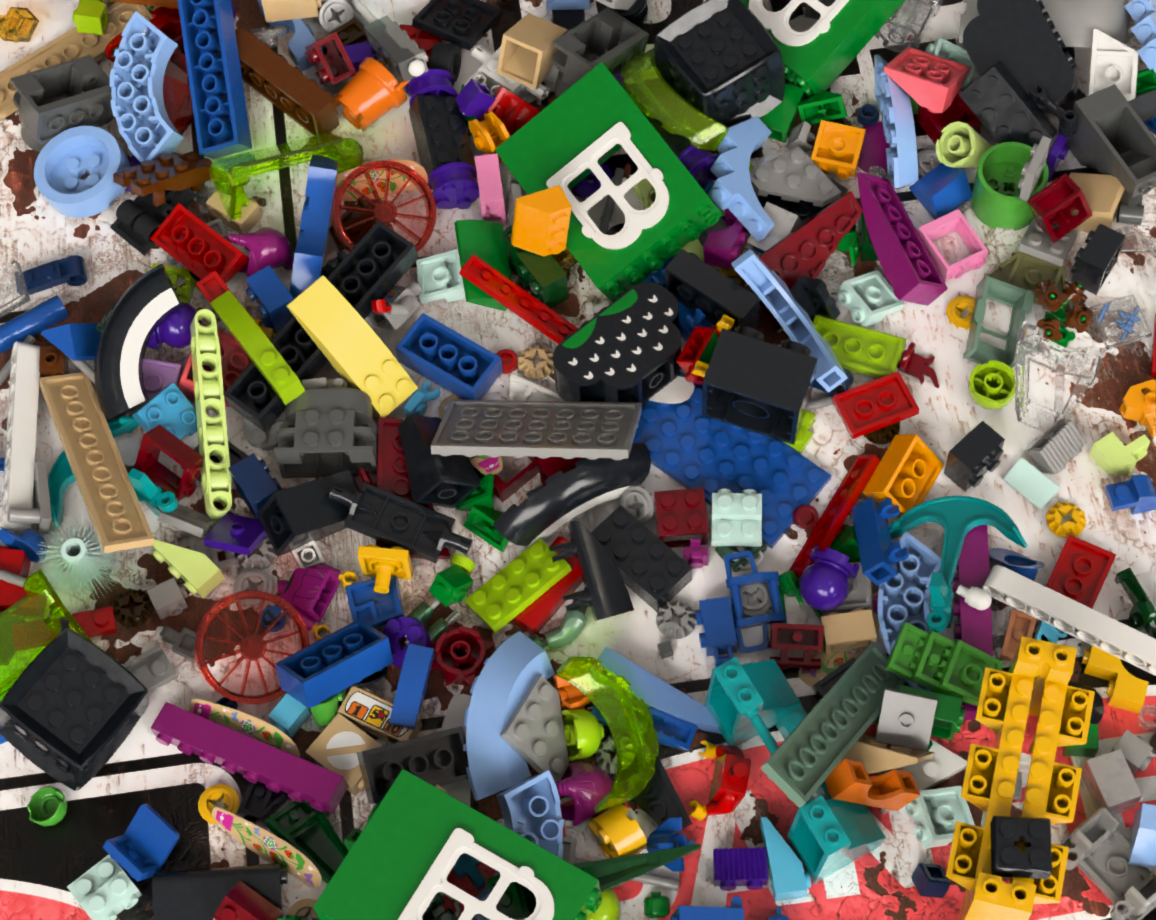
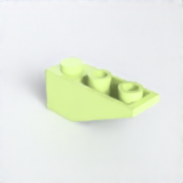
M154 539V544L152 545L154 551L151 554L159 563L162 564L165 561L169 565L168 571L176 579L181 577L185 581L184 587L192 595L197 593L204 599L225 580L221 570L204 553Z

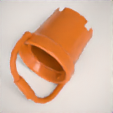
M366 57L362 61L359 71L334 96L336 107L341 104L343 106L341 114L356 129L359 130L361 128L362 132L391 109L399 108L407 101V95L403 87L411 81L404 82L402 80L399 83L385 67L387 63L384 60L379 62L372 57Z

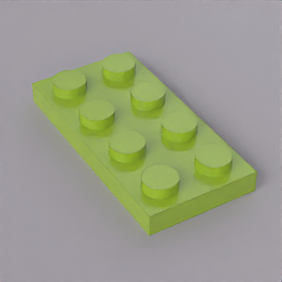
M540 538L466 598L464 602L494 633H497L572 571V569L564 559L553 562L551 558L558 554L555 551L550 552L549 546Z

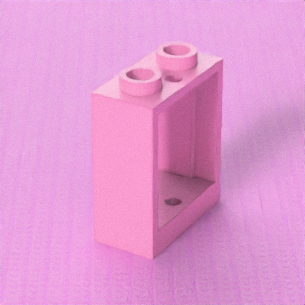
M498 154L475 156L483 220L507 225Z
M959 209L918 227V234L945 282L951 279H958L965 272L972 269L977 270L985 264L988 250ZM956 231L972 255L948 265L933 241Z

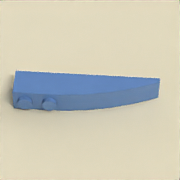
M605 647L590 669L592 684L601 690L606 688L614 693L613 696L622 703L625 700L647 710L651 707L695 725L699 730L721 734L718 724L705 705L608 647Z

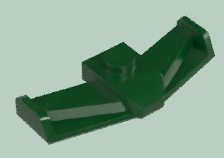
M1127 568L1117 573L1114 581L1116 584L1121 583L1133 604L1129 613L1130 625L1132 628L1156 639V610L1131 568Z

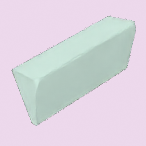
M1023 457L1015 463L1003 478V481L1040 511L1057 495L1059 490L1058 485Z

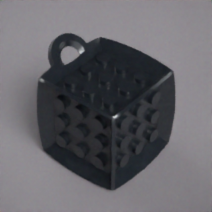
M708 0L677 18L655 36V64L661 84L682 117L708 144H714L724 129L756 116L759 118L769 113L783 101L785 69L780 49L763 24L741 0Z
M59 617V635L27 666L0 702V734L41 770L70 789L79 791L108 762L128 737L148 707L149 693L147 688L111 655L71 630L68 617Z

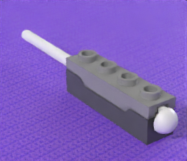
M349 0L369 22V24L363 26L369 45L404 82L428 72L426 52L424 49L418 48L414 39L410 40L405 30L402 31L396 21L393 22L387 15L377 19L360 0Z

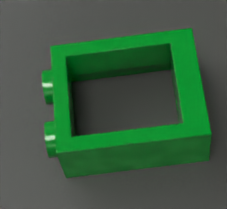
M900 685L899 691L938 699L931 736L952 741L954 733L960 732L961 724H963L966 709L961 708L962 699Z

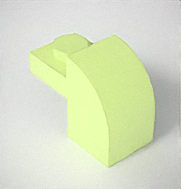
M1112 431L1093 443L1089 455L1105 472L1113 475H1126L1133 472L1137 461L1147 455V449L1151 441L1144 434L1124 446Z

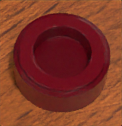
M805 504L796 507L792 515L794 524L798 528L806 530L815 527L819 518L817 510L813 506Z

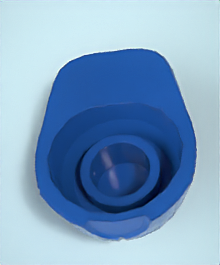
M1 527L0 540L2 543L14 550H23L31 562L38 563L45 560L47 552L37 554L43 553L39 551H47L44 549H48L43 535H40L31 528L16 534Z

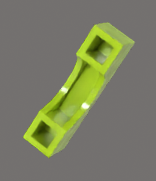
M79 0V5L73 11L72 16L73 22L76 23L77 32L96 35L104 34L109 23L107 6L102 2L103 0Z

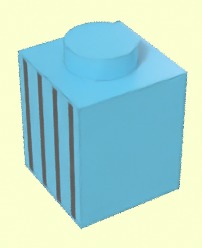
M286 693L268 717L273 726L292 739L310 717V712L306 706Z

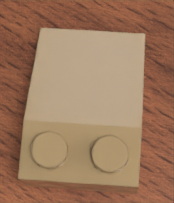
M862 734L839 763L845 759L863 762L869 775L934 758V752L875 741L876 737Z

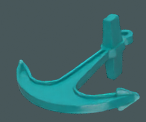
M120 417L118 420L107 422L113 438L124 433H132L140 425L134 417ZM65 451L57 458L48 476L51 514L56 528H59L63 521L64 493L69 485L76 481ZM132 468L127 476L134 487L139 502L145 503L157 516H159L160 511L169 513L177 508L178 499L174 493L164 492L161 487L154 485L145 473Z
M969 496L935 498L911 508L889 526L891 539L899 538L906 531L908 532L916 526L927 522L937 523L945 530L940 573L932 572L929 585L931 594L929 607L931 612L927 615L926 622L931 631L937 633L944 631L946 628H951L954 594L950 587L965 537L971 529L980 525H990L1023 548L1028 547L1017 525L1010 516L1001 508L988 501Z

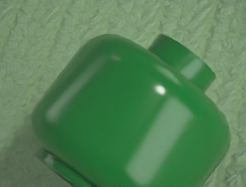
M651 892V896L644 898L645 916L649 918H665L670 914V900L668 896H661V892Z

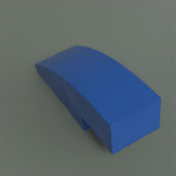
M409 643L391 712V725L415 730L428 686V678L434 660V648Z

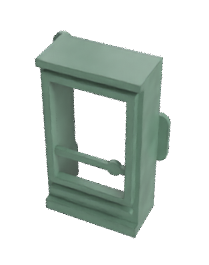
M986 275L976 286L977 292L963 358L977 364L981 363V365L988 363L990 360L1004 362L1013 368L1016 364L1023 362L1025 343L1021 341L1025 314L1032 311L1034 293L1031 290H1025ZM987 298L1012 307L1007 336L985 329L982 326ZM983 332L1005 340V350L979 341L980 333Z

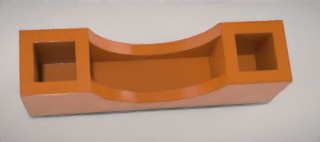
M845 759L839 763L825 779L827 792L832 799L899 811L920 796L911 772L894 769L882 775L869 777L863 762Z

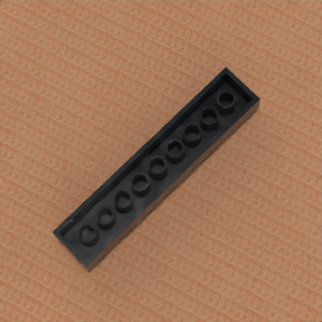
M378 220L327 277V280L365 320L373 310L371 301L383 299L417 261L418 254L415 245ZM294 315L271 340V343L299 378L301 384L302 380L312 379L328 361ZM253 361L223 394L231 408L264 432L286 409V405Z

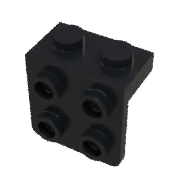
M802 275L789 290L794 300L805 310L812 322L815 315L834 320L840 315L835 299L831 297L826 289L827 285L821 279H813Z

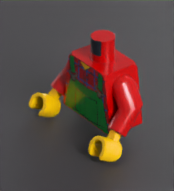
M724 314L713 328L695 326L676 361L686 372L685 379L687 382L698 385L703 384L721 330L723 328L730 331L735 319Z
M705 740L700 742V744L706 746V750L703 753L698 752L699 755L709 759H714L716 756L718 758H716L709 802L704 806L696 800L691 801L689 806L695 810L688 812L690 816L697 820H703L707 814L709 816L728 814L733 812L742 801L747 791L751 760L745 758L744 753L739 747L729 745L717 746Z

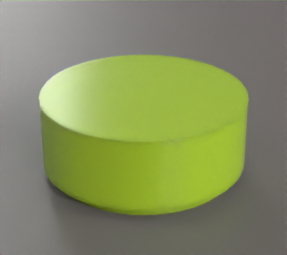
M454 554L450 560L451 566L457 565L466 574H472L476 566L471 559L461 554Z

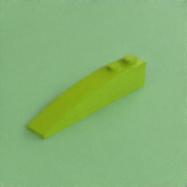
M229 290L209 303L285 405L305 392L299 378Z

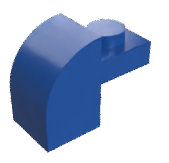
M1133 475L1128 481L1105 486L1104 491L1112 511L1130 508L1132 515L1156 510V491L1148 475Z

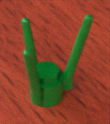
M787 571L780 574L778 587L783 613H786L784 594L787 597L795 596L800 605H803L804 602L800 595V580L796 572ZM812 608L821 621V616H823L821 611Z

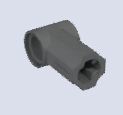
M1124 189L1118 207L1117 223L1141 226L1144 214V205H1142L1143 195L1131 198Z

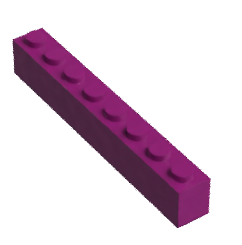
M987 525L974 527L967 533L957 563L956 577H953L952 580L953 593H956L959 585L969 589L972 586L982 589L990 573ZM957 594V601H953V616H957L958 624H954V639L961 640L993 657L991 605L986 610H977L969 606L965 602L964 597ZM962 702L961 708L966 709L964 720L977 721L975 717L978 706Z
M165 702L151 726V730L156 735L155 739L165 746L170 744L177 746V749L186 755L196 754L207 764L217 763L228 773L235 774V772L243 774V777L256 784L258 781L264 783L269 790L275 793L283 791L292 800L300 803L304 800L311 803L310 806L320 812L327 810L334 813L348 788L345 778L340 774L168 702Z

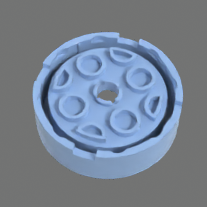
M78 126L59 133L43 147L35 162L34 180L38 190L47 202L60 214L72 218H85L107 210L111 207L110 203L118 195L122 196L126 187L115 183L113 174L122 171L125 167H130V163L118 142L109 132L95 126ZM86 171L90 173V175L85 180H80V178H82V176L86 174Z

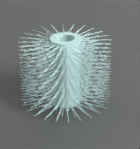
M74 516V533L73 530L69 533L71 528L67 532V529L64 527L68 540L66 538L65 541L56 531L60 537L57 541L58 545H50L47 548L53 547L57 549L50 551L44 549L47 551H39L43 553L37 554H44L45 552L50 554L45 555L51 559L49 560L51 563L46 562L49 564L48 567L50 568L48 569L50 571H45L50 582L55 583L60 580V588L64 587L71 593L70 589L72 587L75 596L77 593L76 589H78V594L80 595V588L82 595L83 588L84 600V583L86 596L89 587L88 595L91 589L90 594L93 590L97 593L91 581L93 579L105 590L100 583L102 575L113 574V572L107 570L116 571L113 569H120L117 567L122 566L112 568L110 565L114 563L105 561L112 560L110 558L115 557H112L110 552L101 553L103 550L94 528L89 532L87 527L82 532L80 526L77 534V520L75 526Z

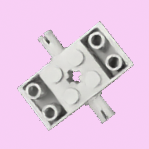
M479 44L476 45V48L474 47L471 56L484 64L466 81L464 87L472 78L486 85L493 96L500 85L522 99L529 92L541 101L545 100V97L548 96L550 89L542 84L534 90L496 73L501 46L494 53H491Z

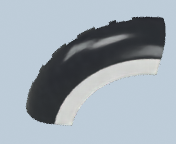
M163 264L145 273L121 295L107 316L101 330L96 348L94 379L98 402L107 422L120 418L142 407L149 401L142 372L143 358L145 357L148 344L156 328L167 317L183 307Z
M644 442L633 443L628 459L598 458L590 460L584 458L574 463V469H570L564 474L562 471H559L545 480L547 485H541L527 492L528 498L519 506L513 504L493 525L504 538L519 546H531L540 538L545 541L553 532L577 515L601 503L620 498L622 493L629 487L640 486L648 476L651 467V457Z

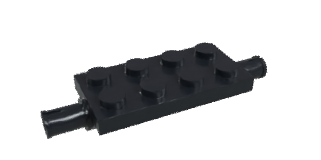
M365 482L360 491L352 492L336 484L333 485V489L330 491L329 499L349 506L348 509L350 511L345 520L344 527L391 546L409 550V553L435 564L443 548H446V546L463 552L466 555L470 550L473 540L453 533L452 528L456 520L454 518Z

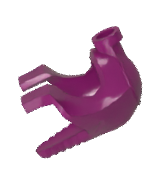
M262 227L252 233L227 235L230 243L244 246L245 249L250 250L249 261L239 271L246 273V277H250L269 265L272 269L281 266L286 270L293 269L294 257L290 256L291 248L288 238L280 231L271 227Z
M569 763V773L564 775L558 782L555 781L558 794L560 796L568 795L574 800V805L560 806L562 819L571 821L575 827L600 812L608 804L615 803L618 799V792L614 788L609 774L605 770L589 763Z

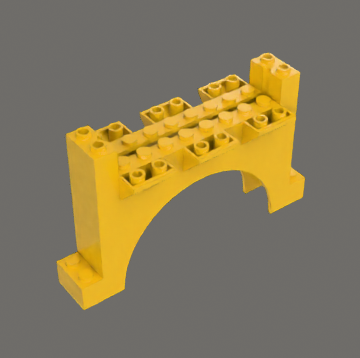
M1022 636L1009 672L985 667L975 720L996 733L994 748L970 744L961 797L983 810L980 827L957 821L955 823L946 877L966 888L957 920H1028L1032 914L1033 904L1060 903L1069 847L1051 843L1052 873L1048 879L1010 877L1009 884H1006L1002 881V877L991 874L990 823L993 816H1010L1028 714L1039 717L1036 734L1028 750V753H1032L1021 817L1050 819V824L1073 823L1082 768L1054 761L1057 747L1084 745L1087 743L1095 691L1068 686L1074 669L1077 651L1075 647ZM1017 843L1016 846L1020 848V852H1024L1026 846L1023 843Z

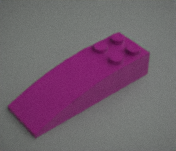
M862 172L858 173L859 194L865 223L876 255L884 270V276L890 281L894 289V295L901 301L929 306L948 289L889 179Z

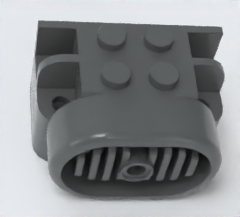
M608 7L590 19L581 22L577 27L568 30L564 35L552 42V45L560 50L553 57V63L559 70L554 88L556 97L558 98L601 61L614 76L623 68L637 71L644 56L649 34Z
M91 55L10 78L11 84L17 90L14 94L13 102L19 109L21 137L27 146L37 152H40L53 137L67 129L78 126L99 127L109 123L114 118L110 101L112 99L110 78Z
M348 387L305 388V392L286 405L285 421L282 422L277 431L278 448H274V454L282 478H322L348 469L352 477L360 475L358 471L360 466L365 471L377 474L378 432L376 423L373 421L371 397L367 393Z

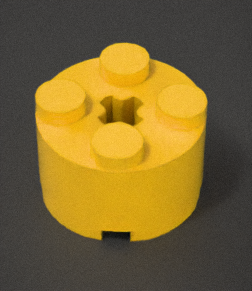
M620 802L587 824L593 836H598L601 842L598 847L606 859L609 857L617 858L636 855L647 848L645 845L647 840L635 818L631 820L630 817L625 815L629 810Z

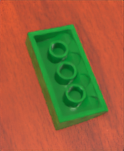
M457 220L454 222L461 268L474 254L512 281L507 248L503 240V224L486 220ZM462 276L466 302L502 311L508 309Z

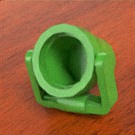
M347 688L339 694L322 701L319 705L310 708L317 725L328 726L338 714L339 701H344L347 696Z

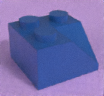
M269 265L245 279L248 287L245 291L252 302L256 300L259 306L257 308L263 317L261 318L263 325L273 329L274 334H277L293 317V314L286 305L294 298Z

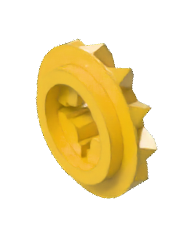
M962 295L953 298L948 303L946 315L949 323H953L956 329L960 327L965 328L967 331L970 328L975 298ZM969 308L968 315L965 318H961V312Z
M1068 500L1061 503L1057 501L1055 505L1049 508L1046 514V524L1049 530L1061 538H1068L1069 534L1074 537L1078 536L1084 530L1087 521L1085 511H1082L1078 504L1074 505L1069 503ZM1070 513V520L1072 522L1066 521V523L1061 525L1063 518L1061 515L1066 516Z
M216 784L210 786L201 794L198 801V810L204 820L210 824H218L212 818V810L215 806L211 802L219 803L223 798V803L227 808L222 809L235 815L238 813L240 799L232 787L225 784Z

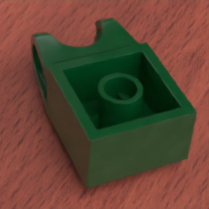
M513 226L505 229L503 240L507 246L509 265L518 276L517 279L522 289H527L533 297L550 309L567 300V274L552 255L543 257L513 246L508 238V235L512 233Z

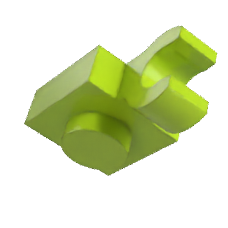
M807 410L795 444L784 443L801 454L813 438V433L809 430L816 421L814 419L816 414Z

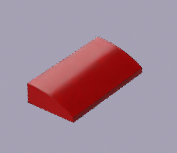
M180 203L175 206L150 238L200 279L216 271L226 284L249 261L248 256Z
M558 536L550 546L566 543L570 540ZM555 551V552H556L557 554H560V553H562L563 551ZM575 556L564 559L570 565L572 571L511 621L530 635L539 633L567 601H563L562 595L574 593L583 582Z

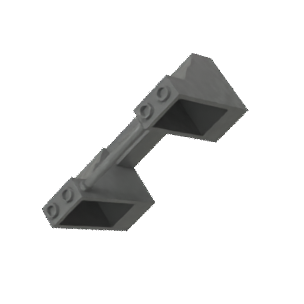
M1114 84L1076 101L1073 111L1077 114L1076 121L1078 127L1076 134L1070 137L1068 147L1079 164L1097 169L1099 173L1117 177L1131 198L1137 195H1145L1155 188L1156 138L1144 122L1156 116V89L1131 101H1127Z

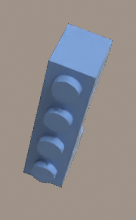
M257 0L260 13L265 19L262 1ZM304 19L267 22L270 27H285L294 32L293 38L287 45L290 58L296 67L303 72L314 66V64L308 62L305 56L307 51L305 47L319 39L315 40L312 28L309 24H304Z

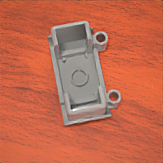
M1099 807L1061 841V846L1069 847L1068 857L1073 860L1071 861L1067 858L1066 870H1073L1078 866L1114 904L1110 912L1112 920H1126L1127 918L1129 920H1142L1156 907V866L1153 868L1128 864L1131 844L1118 830L1115 831L1120 822L1105 807Z

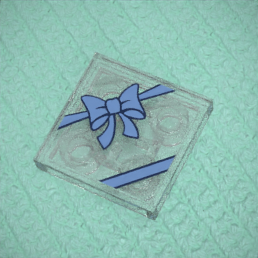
M1133 294L1089 307V310L1092 311V321L1106 350L1152 336V331Z

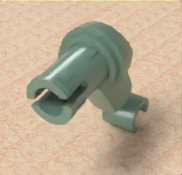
M588 605L566 612L560 626L544 633L545 639L540 640L537 634L530 635L529 638L543 649L548 645L549 650L571 644L587 624L585 613Z

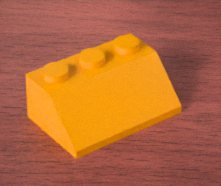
M560 185L516 198L511 244L513 246L543 257L559 254L566 249L572 206Z
M917 434L895 435L863 493L867 498L872 497L879 504L884 499L891 498L892 505L899 506L900 514L896 516L899 518L911 508L924 502L944 464Z

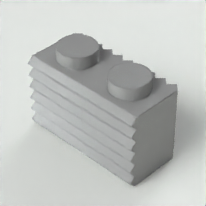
M1059 419L1028 450V453L1042 473L1057 474L1065 469L1067 461L1081 453V448L1087 442L1072 420Z

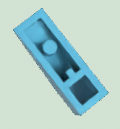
M761 817L760 829L764 847L767 848V865L774 901L806 897L807 888H811L809 872H804L802 862L768 818Z

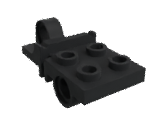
M190 188L182 191L170 190L165 196V203L159 206L153 205L152 193L143 197L138 195L134 201L131 199L125 200L117 208V219L110 228L145 256L156 244L150 238L175 206L180 203L187 208L197 194Z

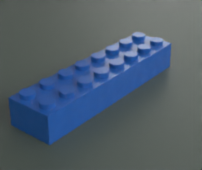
M177 0L199 155L216 159L252 149L231 0Z

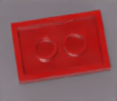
M899 371L832 396V402L852 439L919 414V407Z
M1069 534L1046 587L1093 609L1117 554Z

